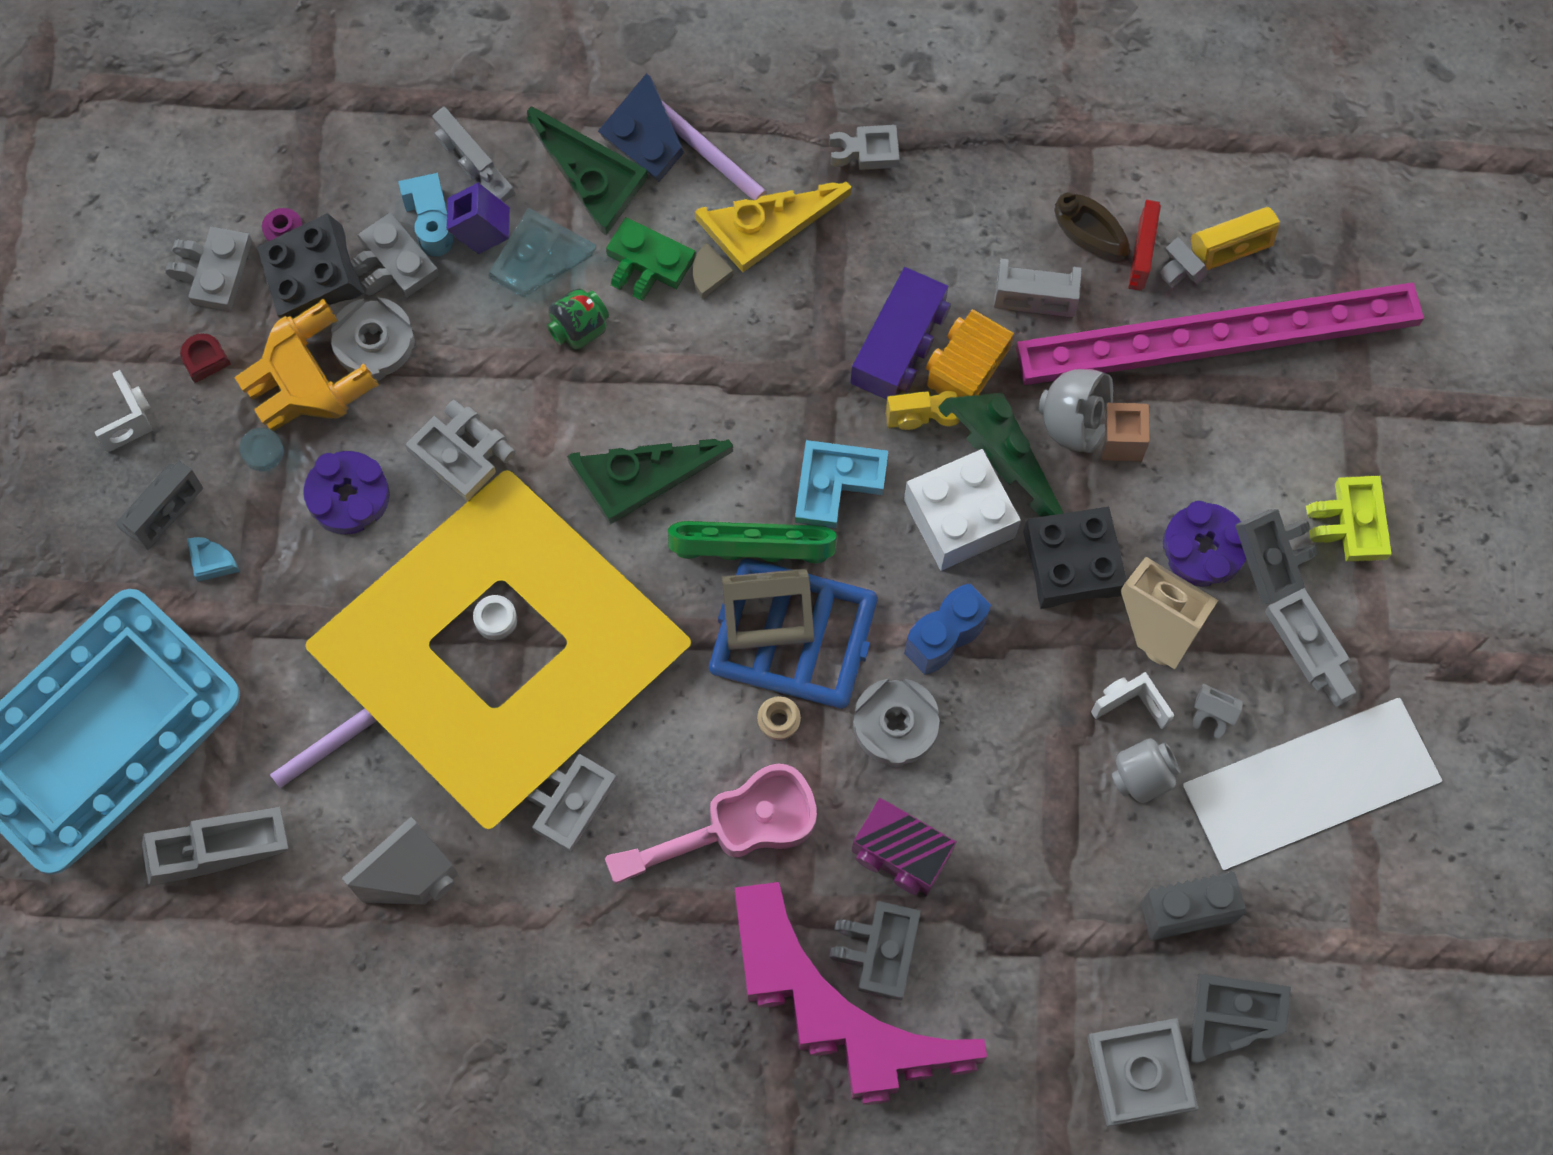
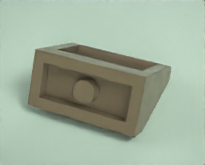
M807 569L722 576L729 650L814 642L810 582ZM800 594L803 626L736 632L733 600Z

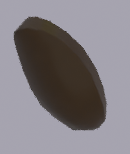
M1066 192L1059 196L1055 203V217L1060 228L1070 240L1086 251L1108 260L1124 262L1128 259L1130 255L1129 241L1114 215L1103 205L1084 195Z

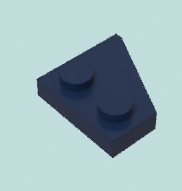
M646 73L598 132L630 160L647 169L648 174L660 182L683 155L684 150L656 89L657 87L651 76Z

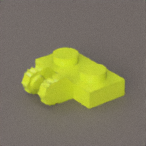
M1380 476L1340 477L1335 483L1337 500L1316 501L1306 506L1308 518H1330L1337 515L1340 518V525L1317 526L1309 530L1312 542L1329 543L1343 539L1346 562L1388 560L1391 556Z

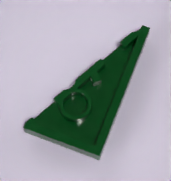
M530 106L527 110V122L601 233L607 235L647 180V169Z
M1003 393L951 397L938 406L940 412L945 417L953 413L969 429L967 441L975 449H983L991 466L1009 485L1017 480L1034 498L1028 505L1040 517L1063 514L1030 448V443L1024 436L1012 413V408L1006 401Z
M706 439L699 440L697 445L672 447V443L638 446L633 450L623 448L608 449L609 453L586 456H581L580 452L568 455L567 459L611 525L733 452V444L729 439L725 441Z

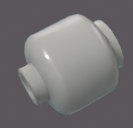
M1149 738L1117 755L1116 766L1118 770L1112 773V777L1123 796L1131 794L1136 801L1146 803L1172 790L1177 784L1176 775L1180 774L1181 770L1167 743L1159 744L1154 739Z

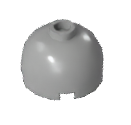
M1074 369L1064 372L1052 383L1049 390H1045L1042 393L1039 402V412L1043 414L1048 434L1059 445L1073 451L1093 453L1099 447L1105 436V424L1100 425L1103 412L1107 403H1113L1114 388L1111 376L1093 369Z

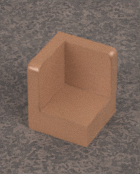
M1107 403L1105 407V442L1101 451V459L1142 462L1150 443L1149 404Z

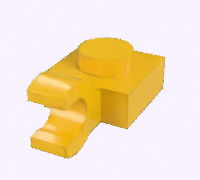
M928 391L888 396L886 405L888 428L899 427L902 430H912L928 423L929 418L935 419L943 426L958 424L960 420L953 413L945 417L938 408L947 398L957 397V393L945 391L939 395L929 396Z

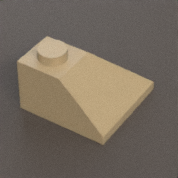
M1148 557L1143 559L1121 589L1137 646L1144 650L1152 661L1160 665H1168L1173 669L1177 667L1219 601Z

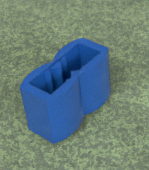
M971 584L956 588L943 600L939 611L923 616L914 624L908 634L904 654L924 675L936 672L948 663L954 654L955 648L967 645L978 637L986 624L991 604Z

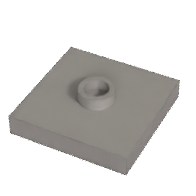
M1178 1018L1087 1035L1107 1127L1187 1113L1199 1109Z

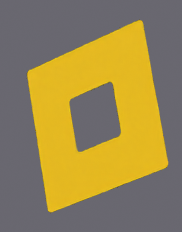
M506 470L496 476L308 639L306 649L483 828L491 829L689 648L691 640L514 473ZM502 580L507 582L566 639L567 645L498 708H491L430 649L429 642L495 582Z

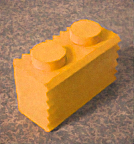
M973 309L965 320L958 317L947 335V338L951 341H949L944 351L937 348L926 365V370L929 371L927 386L930 389H934L937 393L954 391L957 393V397L979 395L1011 349L1015 333Z

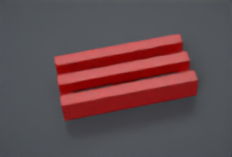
M1145 200L1139 219L1128 289L1142 291L1146 286L1151 270L1161 209L1160 202Z

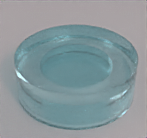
M256 428L247 432L239 445L240 455L245 464L255 471L273 469L280 463L284 454V448L278 435L267 428Z

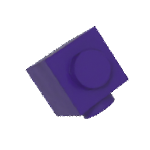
M479 182L447 198L446 230L477 254L509 239L510 207Z

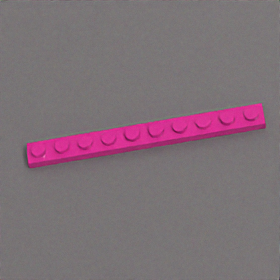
M1414 282L1018 341L1016 353L1023 384L1029 385L1055 381L1064 372L1074 369H1093L1108 373L1420 326L1424 316Z

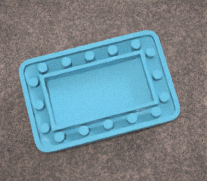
M126 589L118 592L0 700V833L33 867L42 873L50 875L62 873L130 814L226 719L239 702L240 691L238 685L224 669L144 593L135 589Z

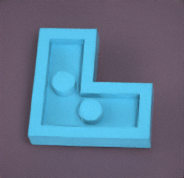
M806 440L795 523L836 528L841 490L883 495L888 451Z

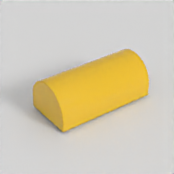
M1264 207L1192 234V251L1205 264L1207 270L1216 268L1274 246L1280 221L1271 208Z

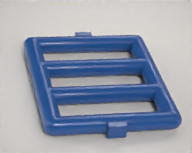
M744 558L739 563L736 575L792 569ZM808 574L810 592L818 594L812 613L814 642L804 643L794 679L769 672L777 645L758 647L753 668L728 661L731 650L728 647L725 606L722 604L718 616V623L721 624L709 663V671L711 674L839 709L846 708L851 699L860 662H865L870 647L867 637L878 596L869 589ZM791 595L773 597L764 630L782 628ZM834 598L859 604L835 690L811 683ZM746 599L733 600L736 632Z

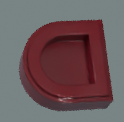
M201 333L189 337L183 343L180 350L181 360L194 383L231 365L219 341L209 334Z

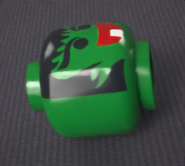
M576 288L550 305L549 317L551 322L546 326L553 339L559 345L566 342L574 349H581L606 331V319L609 318V313L600 297L593 290L586 292L583 289Z

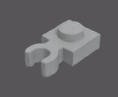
M896 125L857 127L856 137H850L842 132L830 134V147L839 146L845 149L842 152L831 153V165L845 166L851 160H858L859 170L899 168Z

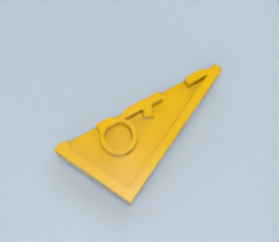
M833 182L818 185V190L794 195V191L791 190L761 196L757 200L744 199L733 201V207L707 211V207H702L695 211V220L742 272H745L849 197L852 187L848 182L841 184Z

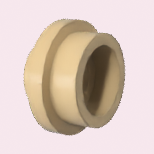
M772 697L766 700L759 708L757 715L758 726L769 738L776 740L789 738L799 728L800 711L792 700L786 697ZM776 713H782L786 716L787 721L785 724L778 726L772 723L771 717Z

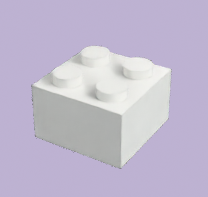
M983 449L907 481L904 501L941 571L1016 537L1021 520Z

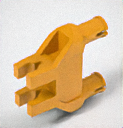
M321 299L319 303L294 319L291 316L288 318L284 316L278 320L270 332L262 359L234 377L242 391L247 392L252 400L279 385L280 392L254 409L264 425L267 424L272 432L299 415L340 418L347 414L348 404L379 386L365 364L360 365L361 367L334 384L332 381L329 382L306 346L309 344V338L332 323L338 322L336 315L333 314L332 309L324 299Z

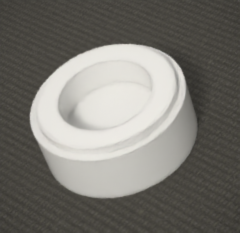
M491 595L478 602L473 612V620L478 632L483 637L490 640H500L506 638L514 631L517 624V614L513 604L507 598Z

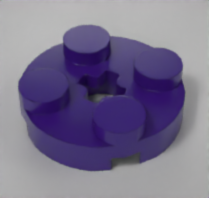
M341 451L334 454L325 453L316 460L315 466L306 477L303 495L311 516L324 529L337 534H355L365 530L364 526L370 524L374 519L378 521L383 516L389 503L390 490L383 471L376 460L360 452ZM345 484H351L353 489L358 490L356 495H349L347 501H341V497L337 493V490Z
M1194 501L1188 507L1180 510L1169 522L1162 541L1163 551L1165 549V554L1169 560L1168 565L1172 572L1192 585L1200 587L1231 580L1240 571L1246 560L1235 527L1236 524L1242 521L1227 508L1204 501ZM1205 536L1211 538L1216 546V551L1213 549H1208L1206 553L1199 551L1200 543L1195 539L1197 537L1204 538Z

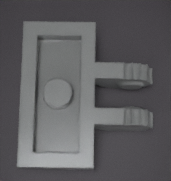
M391 212L358 234L360 242L368 251L361 252L351 260L357 277L359 278V276L367 273L378 264L382 267V269L372 272L370 276H367L361 282L364 294L374 295L394 282L405 297L408 298L439 276L437 267Z
M210 227L204 246L194 241L175 240L171 251L185 259L189 258L199 261L196 269L186 263L171 261L168 262L164 273L174 280L192 283L188 296L192 305L231 312L252 244L250 234Z
M581 754L577 756L566 774L556 769L546 779V781L558 786L552 797L536 788L525 798L543 808L542 813L532 827L534 832L570 853L617 781L615 774Z

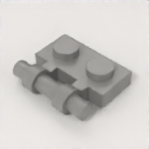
M452 400L444 410L452 418L447 425L433 416L405 446L409 453L468 502L496 473L495 467L487 459L490 456L496 455L504 463H507L513 458L516 451L506 443V437L497 429L491 431L479 420V414L472 408H464L456 400ZM469 432L479 443L472 448L460 436Z

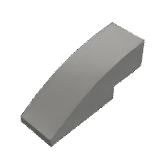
M280 807L191 821L189 827L145 833L142 840V850L149 886L234 868L288 850Z

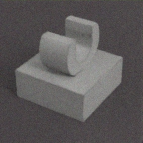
M1179 237L1166 247L1169 258L1172 261L1165 265L1159 273L1172 289L1179 285L1186 276L1195 285H1198L1208 275L1205 264Z
M1203 683L1195 700L1194 707L1199 710L1194 715L1193 727L1198 729L1205 717H1213L1218 722L1214 737L1220 738L1226 730L1227 722L1235 726L1242 711L1243 701Z

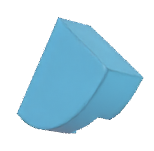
M202 537L187 538L194 577L198 582L239 572L238 565L233 556L223 546Z

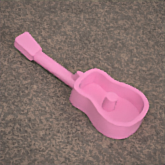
M787 764L769 765L757 771L740 788L720 793L713 798L710 804V826L641 852L638 849L607 855L605 862L613 883L619 884L645 873V868L717 841L723 851L730 857H742L759 848H791L800 845L812 834L817 816L814 796L807 781L797 769Z

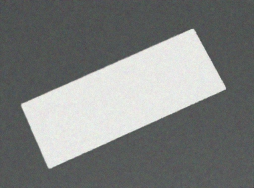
M1396 698L1183 784V787L1222 869L1226 870L1441 783L1442 779L1402 700Z

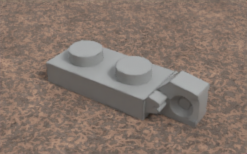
M442 107L432 115L438 131L434 133L436 139L448 153L453 149L461 157L458 163L470 179L474 180L478 176L481 180V185L502 202L515 195L513 187L496 169L493 161L445 107Z
M1305 588L1269 605L1265 611L1266 615L1309 683H1312L1317 691L1324 688L1325 693L1335 707L1350 701L1354 694H1356V690L1347 678L1352 673L1348 665L1350 658Z

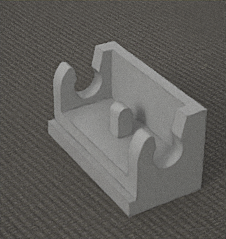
M1000 258L994 308L1074 317L1080 296V267H1073L1070 274L1008 267L1009 259Z

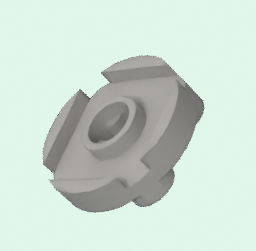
M377 298L378 301L368 302L360 299L349 303L337 314L338 322L332 323L331 344L338 362L351 373L361 367L360 365L365 364L373 374V378L378 381L398 370L407 361L415 346V338L409 317L399 305L384 298ZM378 331L382 332L378 343L365 344L364 334L366 332L375 334Z
M903 679V681L880 680L869 686L857 701L853 720L856 740L863 751L878 762L886 763L891 767L898 768L907 763L915 762L930 751L937 739L940 722L937 703L931 693L915 681ZM891 713L894 716H898L900 713H903L907 717L904 721L906 729L903 731L898 729L890 730L887 727L889 721L886 715Z

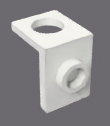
M120 370L112 374L132 413L94 432L107 452H111L153 431L144 414V411L150 409L139 386L132 389ZM130 428L124 435L110 438L116 431Z
M1146 672L1129 682L1124 677L1109 685L1103 691L1105 696L1096 701L1091 711L1094 718L1097 719L1139 695L1162 730L1168 727L1174 717L1173 712Z

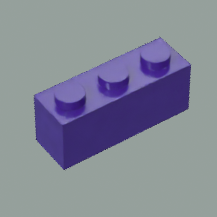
M904 266L852 365L850 384L886 400L888 396L899 395L901 390L907 393L917 373V370L913 369L918 357L926 358L934 341V336L930 335L935 324L942 326L949 313L951 303L946 301L949 286Z

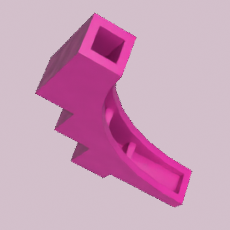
M779 882L735 887L748 1002L758 1001V1007H773L784 1004V997L793 996L799 1050L809 1049L811 1056L827 1055L837 1052L836 1045L844 1044L852 1099L862 1098L863 1105L889 1102V1094L897 1093L899 1089L897 1074L905 1073L906 1081L921 1080L933 1077L932 1070L950 1068L951 1075L976 1072L978 1071L977 1064L984 1063L987 1058L985 1039L947 1040L912 1034L883 1023L848 1002L821 976L801 948L787 917Z

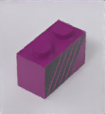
M879 797L855 837L851 852L857 855L856 861L865 868L876 873L882 869L896 877L894 883L906 892L917 895L920 891L928 896L953 853L957 841Z

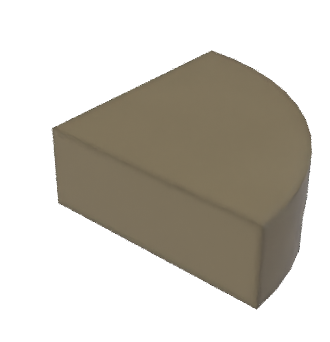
M708 243L699 250L693 263L695 289L702 300L733 277V269Z

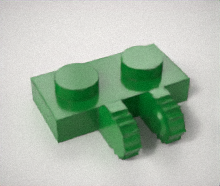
M627 217L624 218L606 247L607 256L620 262L613 274L611 286L621 290L635 269L641 272L642 275L634 286L632 296L641 301L645 299L656 280L677 290L696 257L695 250Z

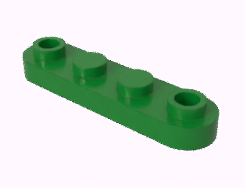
M682 521L674 523L668 528V548L679 557L686 559L699 556H719L725 560L757 557L770 562L781 561L785 558L803 559L809 563H821L836 553L837 535L835 531L824 526Z

